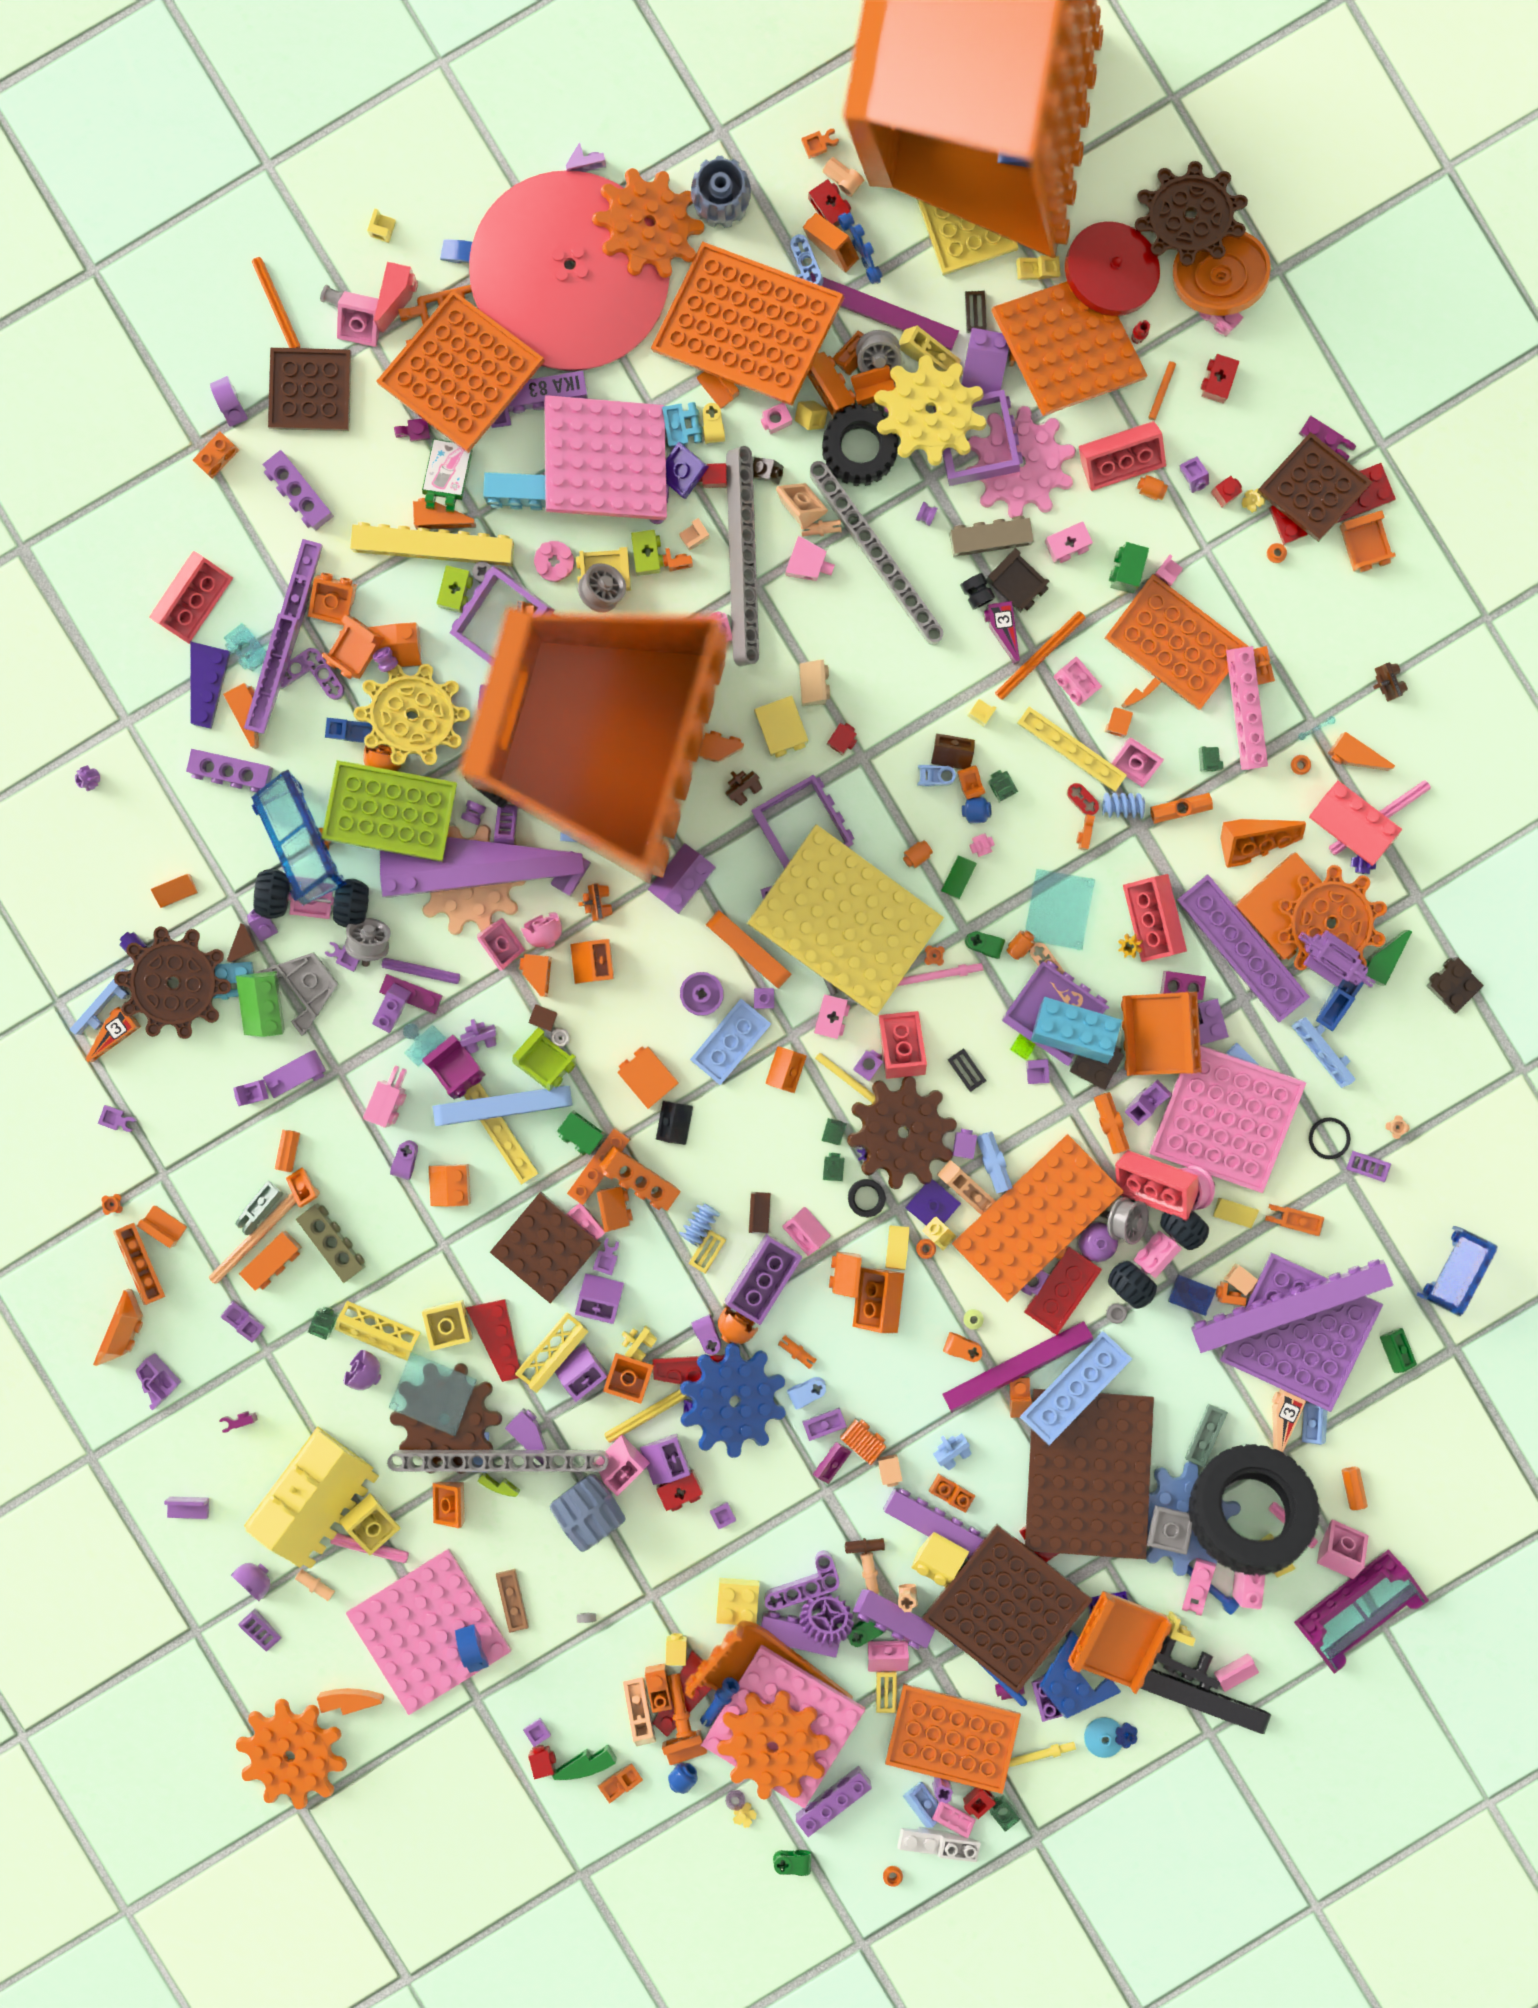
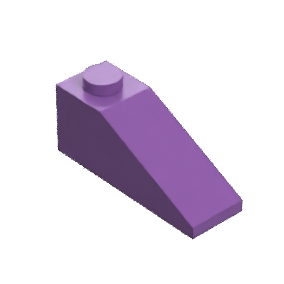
M523 1408L506 1425L505 1429L526 1450H547L536 1415L528 1409L526 1411ZM534 1457L541 1465L544 1464L542 1457Z

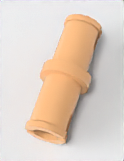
M818 520L817 523H812L806 528L810 529L809 531L801 532L802 537L811 535L824 536V534L836 532L841 533V527L833 528L835 525H841V520L826 522Z
M862 1553L860 1555L863 1565L862 1577L865 1578L866 1589L878 1594L879 1589L876 1577L878 1571L874 1566L873 1553Z
M301 1569L295 1578L296 1581L309 1588V1592H315L327 1602L335 1593V1590L322 1583L320 1578L316 1579L304 1571V1569Z

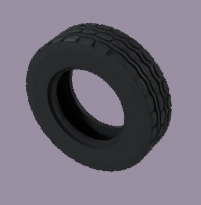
M1246 1444L1245 1446H1235L1219 1453L1205 1466L1196 1479L1191 1491L1189 1517L1190 1522H1192L1191 1527L1194 1535L1198 1538L1199 1544L1213 1560H1217V1563L1225 1568H1230L1234 1572H1242L1245 1575L1253 1576L1258 1574L1260 1576L1283 1570V1568L1288 1567L1297 1560L1309 1547L1316 1534V1529H1318L1320 1507L1317 1492L1314 1490L1310 1477L1306 1475L1305 1470L1295 1460L1284 1455L1283 1452L1271 1449L1268 1446ZM1244 1479L1257 1480L1271 1487L1280 1497L1285 1510V1523L1282 1532L1268 1540H1252L1237 1533L1230 1526L1223 1512L1222 1499L1226 1487L1233 1482Z

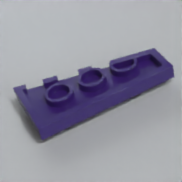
M190 641V724L212 729L231 654L230 651Z

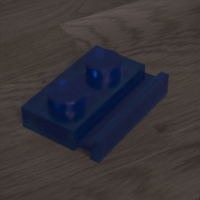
M1177 1274L1168 1302L1206 1316L1216 1289Z

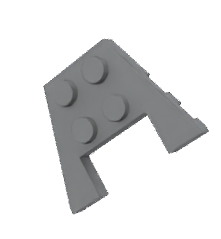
M315 952L256 972L277 971L278 979L283 977L307 1008L290 1021L301 1036L306 1034L339 985Z

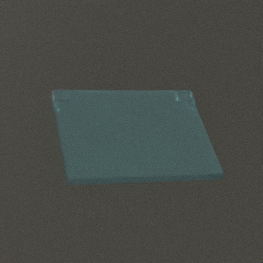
M1036 869L1025 931L1027 930L1034 935L1035 942L1083 950L1095 879Z
M411 1352L389 1404V1409L455 1436L477 1379Z

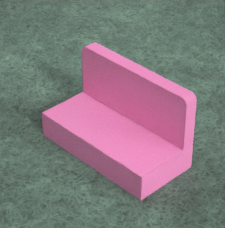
M805 1206L782 1226L807 1256L818 1250L830 1238L827 1230Z
M908 1641L868 1642L869 1672L908 1671Z
M1249 1654L1214 1672L1224 1692L1259 1673L1254 1660Z

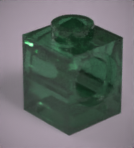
M999 770L990 775L992 779L988 781V784L998 802L1018 792L1008 771L1002 773Z
M328 1307L317 1309L307 1333L327 1340L331 1335L338 1315L334 1314L335 1311Z
M1003 1794L1001 1797L995 1798L996 1804L989 1811L1006 1832L1020 1821L1021 1818L1018 1811ZM1006 1808L1008 1812L1005 1815L998 1814L999 1810Z

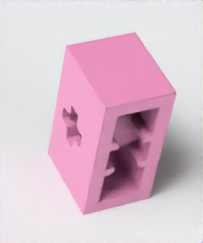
M1083 521L1048 536L1044 541L1054 563L1057 561L1064 563L1070 560L1071 555L1077 552L1078 555L1084 554L1090 550L1089 547L1093 544ZM1067 540H1068V542H1073V543H1074V544L1072 545V547H1071L1070 545H1067V546L1065 545V543L1067 542Z
M824 994L814 1033L838 1039L839 1035L843 1036L845 1024H842L843 1017L848 1016L850 1005H847L848 1000ZM832 1011L836 1012L835 1015L838 1016V1020L830 1023L827 1015L832 1014Z

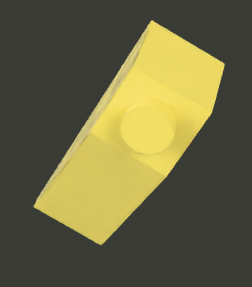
M917 325L904 330L899 340L902 352L918 362L922 356H930L933 360L934 368L938 371H947L952 364H960L961 362L960 358Z

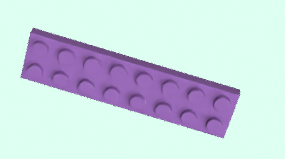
M1208 874L1176 900L1278 1023L1310 998Z

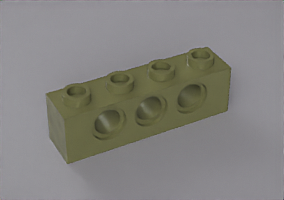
M317 1203L297 1217L296 1221L341 1281L345 1283L366 1267L364 1265L365 1260L360 1253L356 1254L352 1249L353 1244L348 1237L344 1238L340 1233L341 1228L336 1221L332 1222L328 1217L329 1212L324 1205L320 1206ZM317 1221H322L325 1224L324 1231H319L316 1228ZM329 1237H334L337 1240L336 1247H331L328 1244ZM341 1253H346L349 1256L348 1263H343L340 1260Z

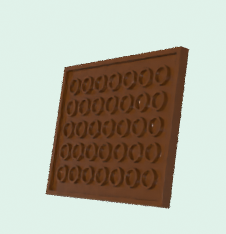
M1033 1388L1032 1403L1046 1389ZM1099 1393L1050 1445L1031 1429L1025 1546L1033 1552L1146 1559L1154 1408L1153 1396Z

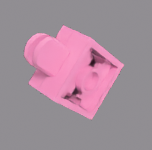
M397 1065L393 1068L388 1082L385 1080L377 1082L362 1119L384 1128L390 1127L397 1122L399 1117L397 1110L400 1105L403 1106L407 1097L404 1094L406 1089L401 1087L407 1074V1069L403 1068L396 1084L394 1082L400 1069Z

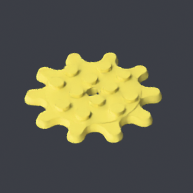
M925 355L919 359V368L915 373L907 372L901 366L893 367L890 371V376L896 383L895 389L892 391L880 390L876 392L874 396L875 402L886 407L889 411L888 417L877 424V430L882 435L890 433L899 435L901 443L898 446L897 452L900 457L908 458L913 451L922 449L927 454L928 462L933 466L941 464L943 459L942 453L946 448H953L960 455H967L970 452L971 445L965 438L966 432L968 430L981 431L987 425L986 419L972 410V405L980 401L984 393L979 386L967 388L960 383V378L963 374V368L960 364L954 363L947 371L941 372L934 368L932 358ZM926 406H935L936 412L928 413Z
M397 664L395 668L387 671L389 680L386 683L379 684L373 680H366L363 683L362 689L371 697L372 701L368 706L357 707L353 714L356 720L368 722L372 725V732L364 739V743L368 748L373 749L379 745L389 746L392 749L391 761L398 766L406 761V757L409 754H418L423 762L430 766L437 762L435 751L437 746L446 745L452 749L461 746L462 739L453 731V725L457 722L467 721L470 718V711L465 707H456L451 702L452 696L459 691V685L456 681L450 680L444 684H436L432 679L433 668L429 664H422L418 668V672L412 676L406 675L401 666ZM411 711L415 712L418 717L408 719L406 714Z

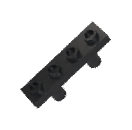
M1166 1636L1162 1643V1649L1157 1653L1153 1664L1156 1665L1158 1661L1164 1664V1669L1172 1673L1175 1670L1181 1672V1677L1192 1682L1194 1678L1200 1681L1199 1686L1209 1691L1211 1687L1218 1690L1220 1682L1209 1677L1207 1674L1214 1656L1202 1651L1196 1667L1192 1669L1171 1659L1172 1656L1170 1655L1177 1640Z

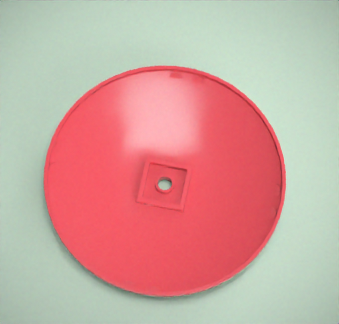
M567 170L552 171L530 177L514 185L503 193L488 209L477 228L471 246L469 274L477 308L542 356L545 362L541 366L566 371L588 370L607 365L624 357L635 349L652 331L662 313L668 294L670 277H661L655 266L646 264L641 273L634 276L627 270L629 259L626 254L620 252L613 256L604 254L602 246L610 239V232L604 227L596 226L592 222V216L595 212L607 211L609 209V202L601 194V188L604 184L609 183L619 189H623V187L609 179L592 173ZM650 218L644 219L647 226H654V220ZM566 261H573L576 264L575 268L572 270L566 269L564 266Z

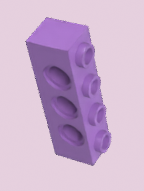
M279 450L262 464L266 469L264 474L268 479L277 482L278 486L276 489L283 497L287 495L291 500L288 503L295 512L300 511L304 516L301 520L307 528L312 526L316 531L334 517L282 450ZM283 472H289L287 479L280 480V475ZM297 487H300L301 493L297 496H293V490ZM308 503H313V509L308 512L305 511V506Z
M191 748L186 772L192 774L191 778L203 780L204 777L211 778L212 783L223 785V781L231 783V787L242 789L243 786L250 787V791L262 794V790H269L273 767ZM212 762L214 769L212 772L207 773L206 765ZM233 767V775L227 777L225 775L226 769ZM248 771L253 772L251 781L245 780V774Z
M858 1765L810 1802L805 1809L803 1808L795 1814L796 1823L809 1838L872 1789L870 1779Z

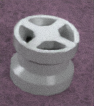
M481 561L473 566L472 574L479 583L483 582L485 573L491 568L487 562Z

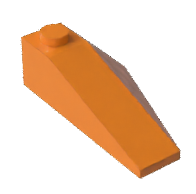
M416 622L369 627L384 638L378 650L383 647L391 648L392 656L397 659L398 665L401 667L422 665L420 630Z
M1239 819L1223 822L1220 839L1226 867L1246 865L1252 862L1251 859L1256 856L1262 855L1264 857L1269 854L1268 851L1279 847L1282 849L1302 840L1306 822Z

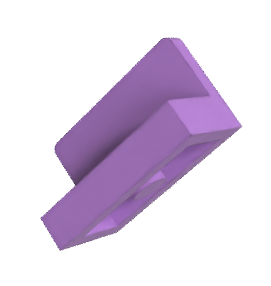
M583 858L584 871L586 873L591 862ZM584 874L554 877L551 885L571 897Z
M169 1496L164 1500V1505H167V1518H209V1497Z

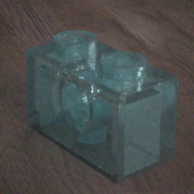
M241 623L224 637L227 642L225 644L226 648L231 654L236 653L240 659L237 661L244 670L248 668L253 672L263 664L267 651L246 625ZM249 644L250 650L247 653H242V646Z

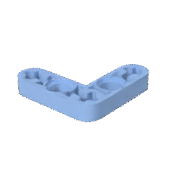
M802 234L795 235L791 239L790 245L801 271V274L796 275V277L812 282L809 274L812 271L816 277V282L814 283L822 286L823 276L808 239ZM798 242L803 243L802 246L805 252L801 253ZM805 258L812 259V263L809 266L802 265V261Z

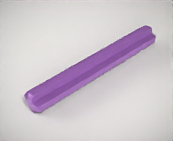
M383 958L382 968L453 984H458L460 981V974L390 958Z

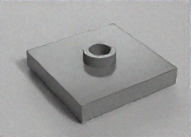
M1155 1505L1147 1546L1187 1555L1192 1533V1522H1190L1189 1513Z

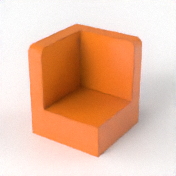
M1114 707L1104 732L1124 738L1127 735L1133 712Z

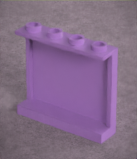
M1049 960L1047 963L1042 961L1001 1020L1031 1041L1039 1007L1044 997L1064 1002L1055 988L1058 991L1064 992L1062 993L1064 997L1068 994L1070 997L1069 1004H1079V996H1073L1071 991L1081 994L1083 1003L1080 1007L1104 1014L1106 1009L1110 1008L1106 1005L1107 1000L1100 995L1096 997L1089 993L1091 989L1081 983L1079 986L1073 982L1075 978L1064 972L1063 975L1057 971L1058 966ZM1033 1042L1067 1066L1070 1065L1075 1055Z

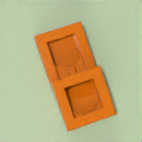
M1154 678L1142 692L1135 688L1121 706L1126 708L1136 704L1155 690L1161 682Z
M631 1763L611 1775L597 1787L610 1804L624 1792H629L642 1782L643 1779Z

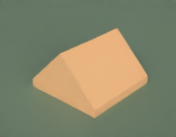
M806 483L783 485L776 488L781 503L803 530L828 511Z

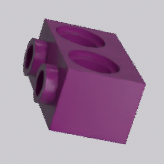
M1163 971L1160 994L1188 992V986L1193 983L1197 987L1198 1000H1203L1206 976ZM1172 980L1177 983V989L1174 992L1168 988V984Z

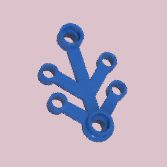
M850 212L839 215L838 221L844 231L849 229L854 238L851 240L855 250L862 256L861 261L866 269L869 281L872 285L881 283L882 272L878 266H874L871 257L874 249L871 243H863L862 236L865 235L861 224L852 226L855 222Z

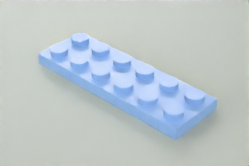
M1102 1331L1032 1403L1020 1418L1042 1440L1050 1445L1121 1372L1132 1358Z

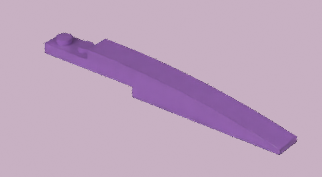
M302 538L282 609L277 615L244 729L264 734L312 592V581L323 548L321 543Z

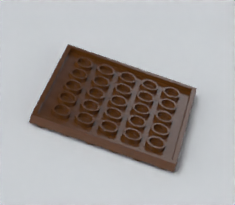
M996 1523L960 1568L955 1578L948 1583L924 1613L922 1619L1018 1693L1093 1599Z

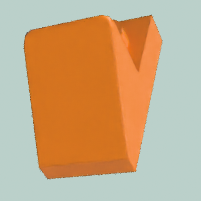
M303 1167L286 1177L300 1208L319 1196V1190L313 1186Z
M1021 1377L1009 1383L1011 1418H1019L1032 1405L1029 1377Z

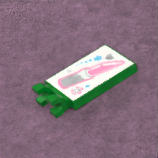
M433 439L422 488V494L426 495L427 509H434L437 496L446 498L447 512H454L456 499H463L473 448L467 453L454 442Z

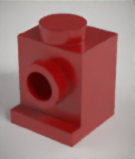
M977 1787L963 1798L964 1809L969 1815L973 1814L977 1819L981 1818L996 1804L994 1795L989 1790Z

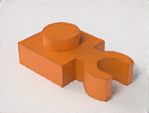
M834 128L827 130L823 136L820 131L801 138L808 159L827 152V145L836 146L839 143L838 138L834 140L829 138L830 135L835 134Z
M1085 815L1082 832H1078L1076 843L1079 844L1078 849H1089L1095 819L1093 815Z

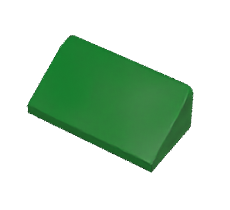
M958 855L941 891L959 900L977 863Z
M1403 1328L1380 1336L1394 1373H1404L1417 1365Z

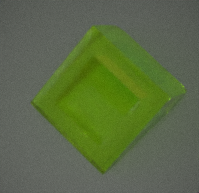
M1019 1033L1009 1050L1027 1061L1036 1044Z

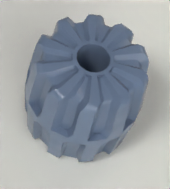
M720 155L710 161L704 160L700 164L699 172H694L691 184V199L697 215L700 219L706 218L708 225L714 228L717 224H722L724 228L732 226L734 220L741 221L746 214L751 198V186L747 172L742 171L740 163L734 158L728 160L723 155Z
M594 1474L587 1475L555 1499L549 1506L562 1531L581 1552H585L598 1544L626 1520L613 1495Z

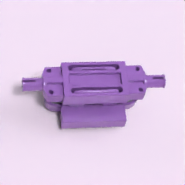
M1304 931L1299 935L1298 939L1306 943L1305 950L1309 953L1303 965L1336 987L1339 986L1342 980L1349 981L1354 985L1363 982L1370 988L1373 987L1375 980L1366 975L1368 968L1361 964V960L1357 958L1360 954L1358 951L1329 931H1325L1322 936L1316 934L1313 938Z

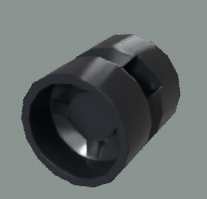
M979 573L960 584L964 595L969 596L968 602L972 610L978 609L996 598L991 588L986 587L988 582L983 573Z

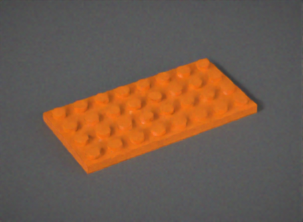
M1067 1134L1023 1175L1011 1189L1005 1192L969 1226L952 1245L1008 1303L1119 1198L1124 1191Z

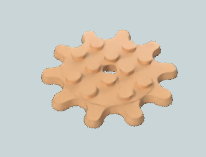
M452 825L449 826L447 837L490 842L491 829L487 825H480L473 837L465 838L461 835L459 828ZM526 881L430 893V900L423 906L422 912L428 918H432L438 913H445L449 918L448 931L452 935L460 934L463 926L470 921L475 922L481 932L493 924L492 916L495 912L502 911L507 915L517 913L518 905L511 900L509 891L514 886L524 885Z

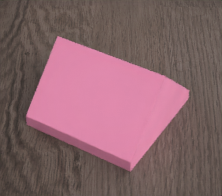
M1130 737L1126 740L1111 764L1125 773L1127 778L1143 788L1164 759Z
M503 917L477 934L478 941L500 971L525 951Z

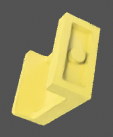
M620 547L619 550L579 551L580 556L576 557L577 569H581V576L578 577V582L592 565L603 563L617 569L625 580L626 591H631L627 547Z
M792 696L754 709L770 756L775 755L778 758L786 755L787 750L794 748V751L806 747L805 744L808 743V738Z

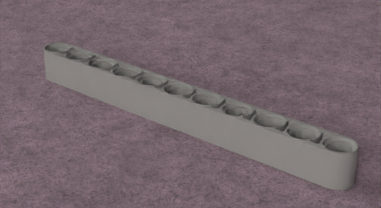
M747 446L731 449L726 454L733 660L740 667L755 664L759 660L752 451Z
M822 461L813 462L810 466L809 476L817 489L841 520L844 527L925 641L930 645L938 644L944 635V631L828 466ZM815 468H821L824 471V474L821 476H816L813 473V470ZM827 484H832L836 489L833 492H827L824 487ZM839 500H843L847 503V506L840 509L836 503ZM854 516L859 522L856 525H851L848 522V518ZM861 533H867L869 534L870 539L868 541H862L859 535ZM878 549L882 555L875 558L871 555V551ZM885 565H889L893 568V572L886 574L882 568ZM900 581L904 584L905 588L897 590L894 587V583ZM907 598H914L916 605L910 607L906 604L905 600ZM925 614L928 621L921 623L918 621L917 616ZM931 630L937 631L939 638L931 639L929 632Z
M395 1450L387 1459V1466L395 1472H599L606 1469L609 1455L604 1450ZM394 1456L402 1459L401 1465L394 1464ZM439 1456L443 1460V1464L436 1465L433 1462V1457ZM475 1456L481 1457L483 1464L476 1465L473 1458ZM500 1456L504 1463L497 1465L494 1463L493 1458ZM561 1456L564 1459V1464L557 1465L554 1462V1458ZM581 1456L585 1463L577 1465L574 1462V1458ZM601 1456L604 1458L605 1463L597 1465L594 1462V1458ZM413 1457H420L423 1463L421 1465L414 1464ZM453 1457H461L463 1464L456 1465L453 1462ZM514 1457H522L524 1464H515ZM534 1457H542L544 1464H535Z

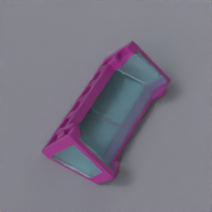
M1388 1549L1364 1567L1354 1579L1350 1578L1294 1623L1325 1664L1335 1674L1345 1666L1346 1657L1344 1654L1405 1606H1408L1410 1609H1418L1427 1603L1429 1599L1410 1572Z

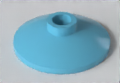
M1108 1717L1097 1718L1090 1722L1085 1730V1745L1093 1755L1108 1758L1117 1754L1122 1748L1124 1732L1115 1720ZM1108 1737L1109 1740L1108 1742L1104 1743L1102 1742V1738Z

